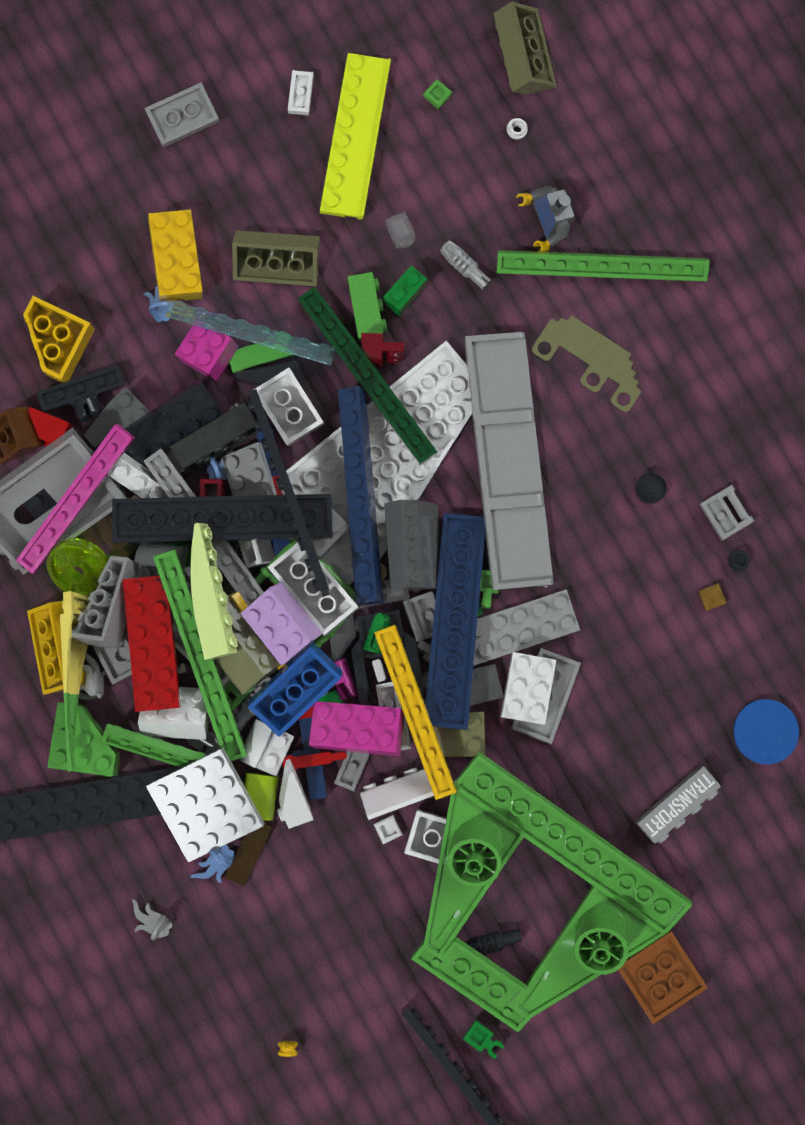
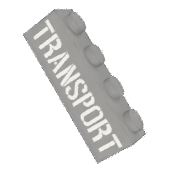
M699 765L639 817L635 823L651 842L662 843L669 837L668 832L674 827L678 829L686 822L684 818L690 813L692 815L697 813L702 808L701 803L706 799H713L719 793L717 790L721 786L704 766Z

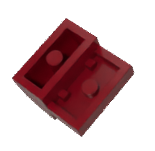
M361 333L362 351L374 367L382 368L383 360H387V363L390 364L404 361V343L383 342V333Z

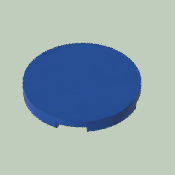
M761 699L750 702L739 711L734 720L733 734L735 744L738 750L753 762L775 764L789 757L796 748L799 739L798 722L792 711L778 701Z

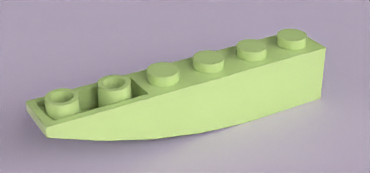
M196 523L194 524L191 549V593L194 616L204 659L208 660L237 653L236 647L238 642L233 634L231 627L233 621L226 606L228 599L223 591L221 584L223 578L216 563L218 557L216 550L212 546V531L208 524Z

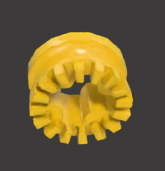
M286 1041L278 1042V1047H280L278 1055L284 1057L296 1056L298 1051L295 1048L298 1046V1043L295 1041H290V1043L289 1041L287 1043Z

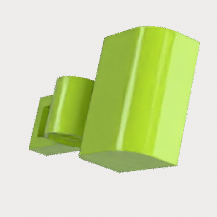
M246 772L245 783L243 784L263 820H273L279 776Z

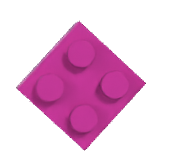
M197 319L175 352V355L184 364L217 382L239 346L231 337Z

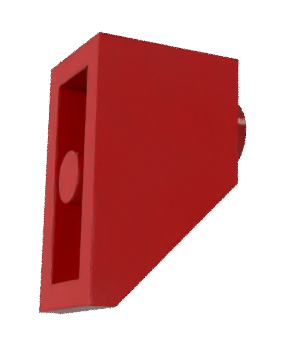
M29 407L28 412L38 437L45 442L44 446L46 447L73 428L69 422Z

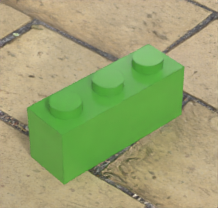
M373 272L347 276L359 343H361V333L387 332L386 321L381 319L380 312L383 311L382 299H377L376 291H380L378 278L374 279Z

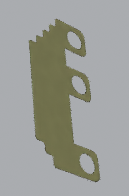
M570 316L568 320L560 318L558 322L550 319L533 345L532 352L541 359L548 361L559 346L563 347L589 364L580 380L583 386L593 392H598L608 377L620 384L611 398V403L624 412L629 411L641 394V390L637 388L639 382L634 379L636 372L631 369L633 362L629 360L631 353L574 316ZM545 341L551 345L549 354L542 355L539 353L538 345L541 342ZM590 373L599 375L600 382L598 385L590 386L587 383L586 379ZM625 392L629 394L631 400L628 405L622 406L617 402V396L620 393Z

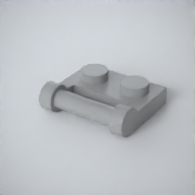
M733 485L699 504L721 541L754 522L753 517H749L736 496ZM723 497H728L742 520L740 523L734 518Z

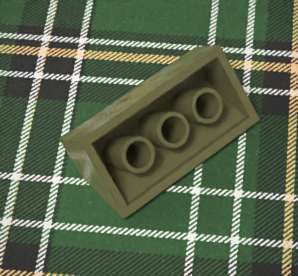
M510 2L493 13L512 92L530 94L557 87L538 9Z
M236 230L232 242L233 280L317 286L320 237Z
M227 595L228 602L226 606L228 613L232 617L233 624L231 627L238 642L236 647L237 653L214 660L241 694L244 695L276 672L280 663L240 614L241 612Z

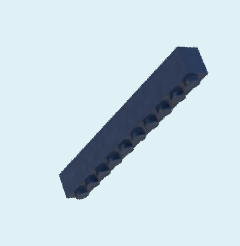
M359 386L338 389L356 603L360 605L384 603L366 392Z

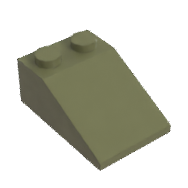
M469 712L468 731L433 727L444 757L476 756L478 752L485 755L484 712Z

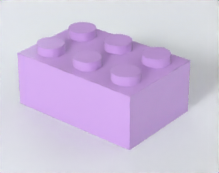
M282 582L270 587L240 613L281 666L293 659L323 634Z

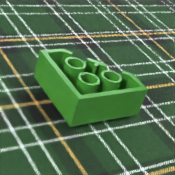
M58 702L47 768L67 770L64 702ZM78 704L76 716L73 771L111 777L117 776L120 761L119 751L114 746L101 743L104 734L103 729L91 716L86 706Z

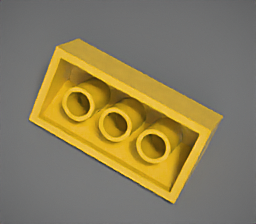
M62 601L47 603L27 611L43 695L64 691L60 614H64V610L62 608ZM84 669L82 671L80 686L85 684L86 673Z

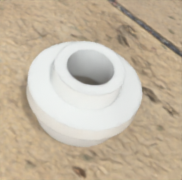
M515 118L508 123L507 133L512 139L519 140L527 134L528 126L524 120ZM519 127L521 131L515 132L513 129Z

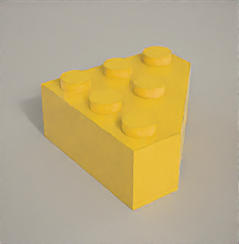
M32 296L23 315L28 325L41 369L47 376L61 383L70 380L95 328L90 322Z

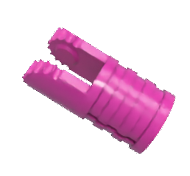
M346 658L334 662L342 670V678L335 684L341 700H347L349 694L352 697L357 696L358 690L351 676Z

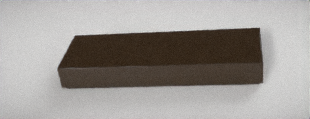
M265 823L263 827L244 836L233 858L232 865L229 867L224 878L242 887L245 886L269 837L272 826Z

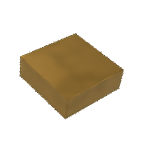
M719 583L697 591L705 611L726 604Z

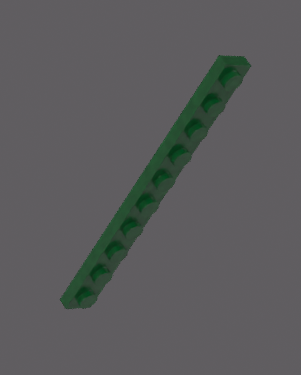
M315 286L297 298L419 465H423L437 455L438 451Z

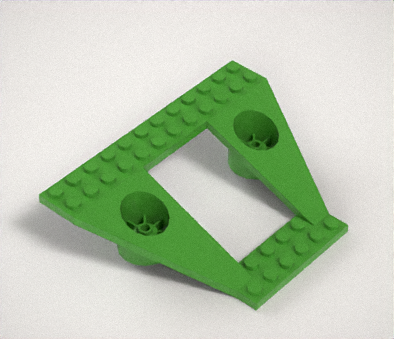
M478 752L454 781L457 793L451 794L426 935L424 941L412 954L411 959L519 1032L533 1016L598 976L616 972L629 957L667 934L690 909L692 901L487 756ZM523 838H526L592 884V887L526 984L456 937ZM471 843V845L468 848L464 846L465 844ZM488 847L492 852H486L485 849ZM459 849L465 855H457L456 850ZM614 935V936H616L618 939H617V940H612L611 937ZM584 938L590 940V942L581 943Z

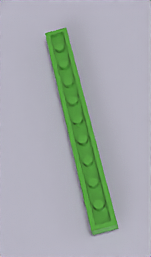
M498 250L497 273L707 281L710 260L708 258Z
M176 549L154 555L153 558L220 748H224L230 761L246 757L247 752L214 659H204L194 616L192 595Z

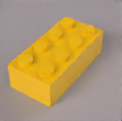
M191 210L148 213L159 302L202 299V285Z

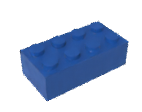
M312 642L291 659L249 700L248 708L280 737L342 678V670Z

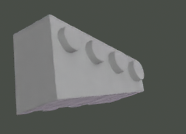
M110 556L98 579L99 585L97 589L91 592L88 598L90 602L85 612L81 611L77 619L79 623L75 630L72 629L71 638L87 645L119 649L127 622L123 579L137 578L138 563L130 558Z

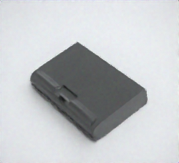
M495 664L473 669L470 706L504 698Z

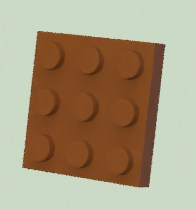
M671 930L646 948L629 957L624 965L618 969L652 1024H655L708 988Z

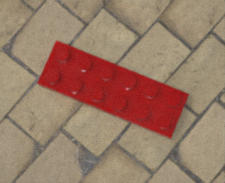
M160 576L123 579L135 712L180 708L172 609Z

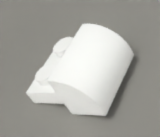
M255 719L244 743L247 756L239 760L254 768L277 776L294 736L284 732L278 737L264 722Z

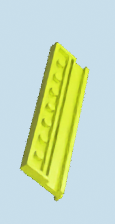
M352 53L347 55L320 207L321 214L356 217L359 220L364 219L391 64L390 58L383 59Z

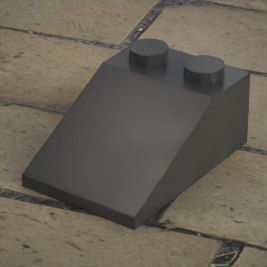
M125 387L108 403L83 436L96 447L102 443L115 424L126 428L150 411Z

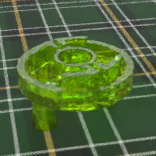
M69 538L59 542L50 552L47 559V570L52 581L62 591H72L89 597L91 592L97 589L99 585L98 579L111 555H106L98 546L87 540ZM73 566L80 567L84 574L77 572Z

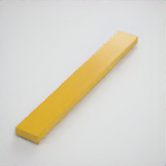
M396 625L374 632L435 800L457 793Z

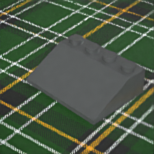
M396 500L384 503L391 590L437 589L441 548L437 504L420 500Z

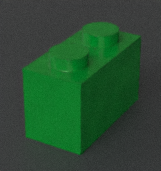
M411 265L383 297L384 304L400 317L425 289L427 278Z

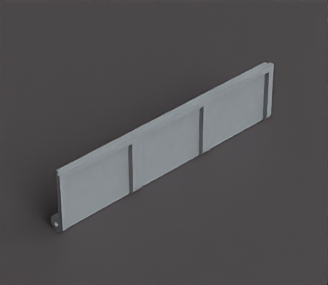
M525 333L465 336L464 343L491 585L493 590L544 586L546 588L554 585Z

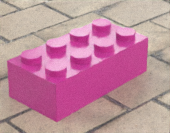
M317 701L313 708L309 745L315 749L400 756L405 715L401 708Z

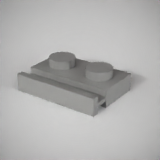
M433 592L403 601L402 603L416 642L431 638L435 611Z

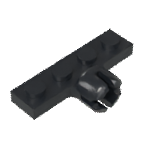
M116 365L37 391L36 393L44 413L72 405L78 420L88 422L90 418L87 410L90 411L94 420L102 412L98 401L100 395L126 386L119 366Z

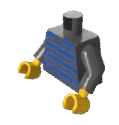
M544 186L531 191V194L521 193L516 196V198H524V202L518 206L530 205L532 200H534L533 204L547 239L546 241L534 242L533 247L541 246V249L537 252H549L550 245H556L569 235L574 213L570 205L571 199L565 190L558 191L554 187Z

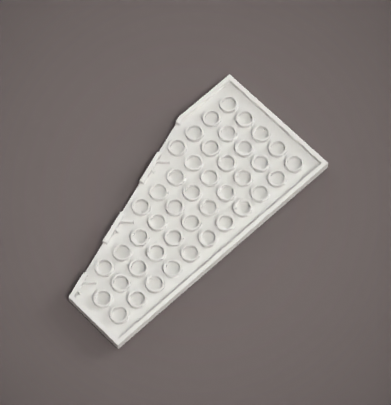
M447 341L390 386L391 390L438 451L437 455L420 466L373 401L367 405L380 560L388 548L386 544L387 533L384 503L396 500H418L472 415L467 365ZM340 427L286 472L295 495L332 494V509L349 524L342 432ZM350 531L322 558L327 565L330 564L333 567V571L348 585L354 582Z

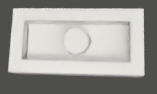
M292 70L288 103L289 114L309 116L313 72Z

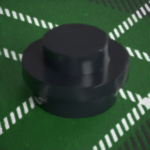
M735 550L728 556V565L734 571H743L749 566V556L742 550Z

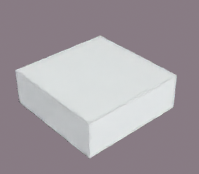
M381 660L372 661L378 682L385 681L386 676Z
M394 815L374 824L383 844L403 835Z

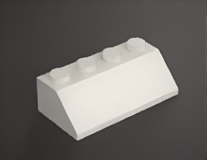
M415 767L404 771L405 776L396 778V775L383 779L384 784L376 786V783L364 786V791L360 792L368 820L434 796L425 770L417 771Z

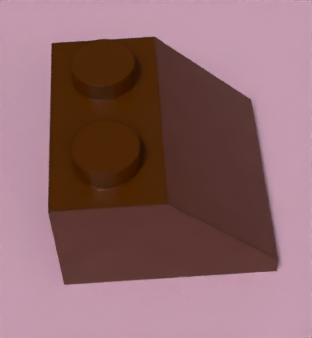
M28 406L5 409L0 414V465L31 454L42 446L41 439L38 437L28 412Z

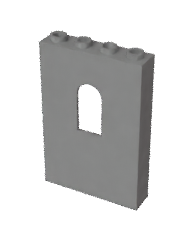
M73 428L0 480V554H5L10 559V565L16 571L19 569L23 575L28 570L19 564L16 559L55 506L29 524L17 522L14 518V511L42 489H45L58 503L92 457L93 451ZM107 475L49 556L112 512V499H128L126 491L115 479Z

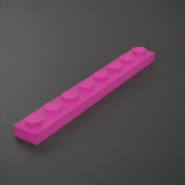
M119 424L113 426L16 559L19 564L32 574L37 572L135 439L134 436Z

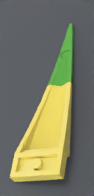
M72 591L63 592L62 608L64 614H60L68 772L74 770L78 698L88 646L71 638L72 629L75 630L79 623L77 619L81 611L85 612L90 602L88 596Z

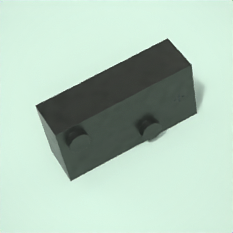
M245 402L242 404L236 403L229 408V412L173 444L170 448L182 468L190 475L211 462L210 457L217 459L256 436L255 418Z

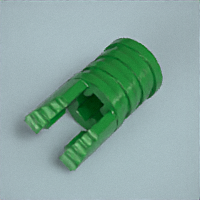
M382 613L375 615L363 649L382 654L374 632L389 627V615Z

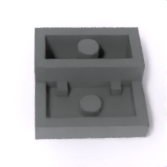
M169 542L141 543L134 562L139 563L137 578L160 576L153 556L172 549H176L181 567H186L188 545Z

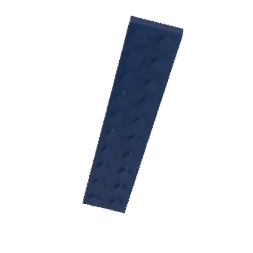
M444 513L426 695V709L433 727L468 731L485 539V522L482 516Z

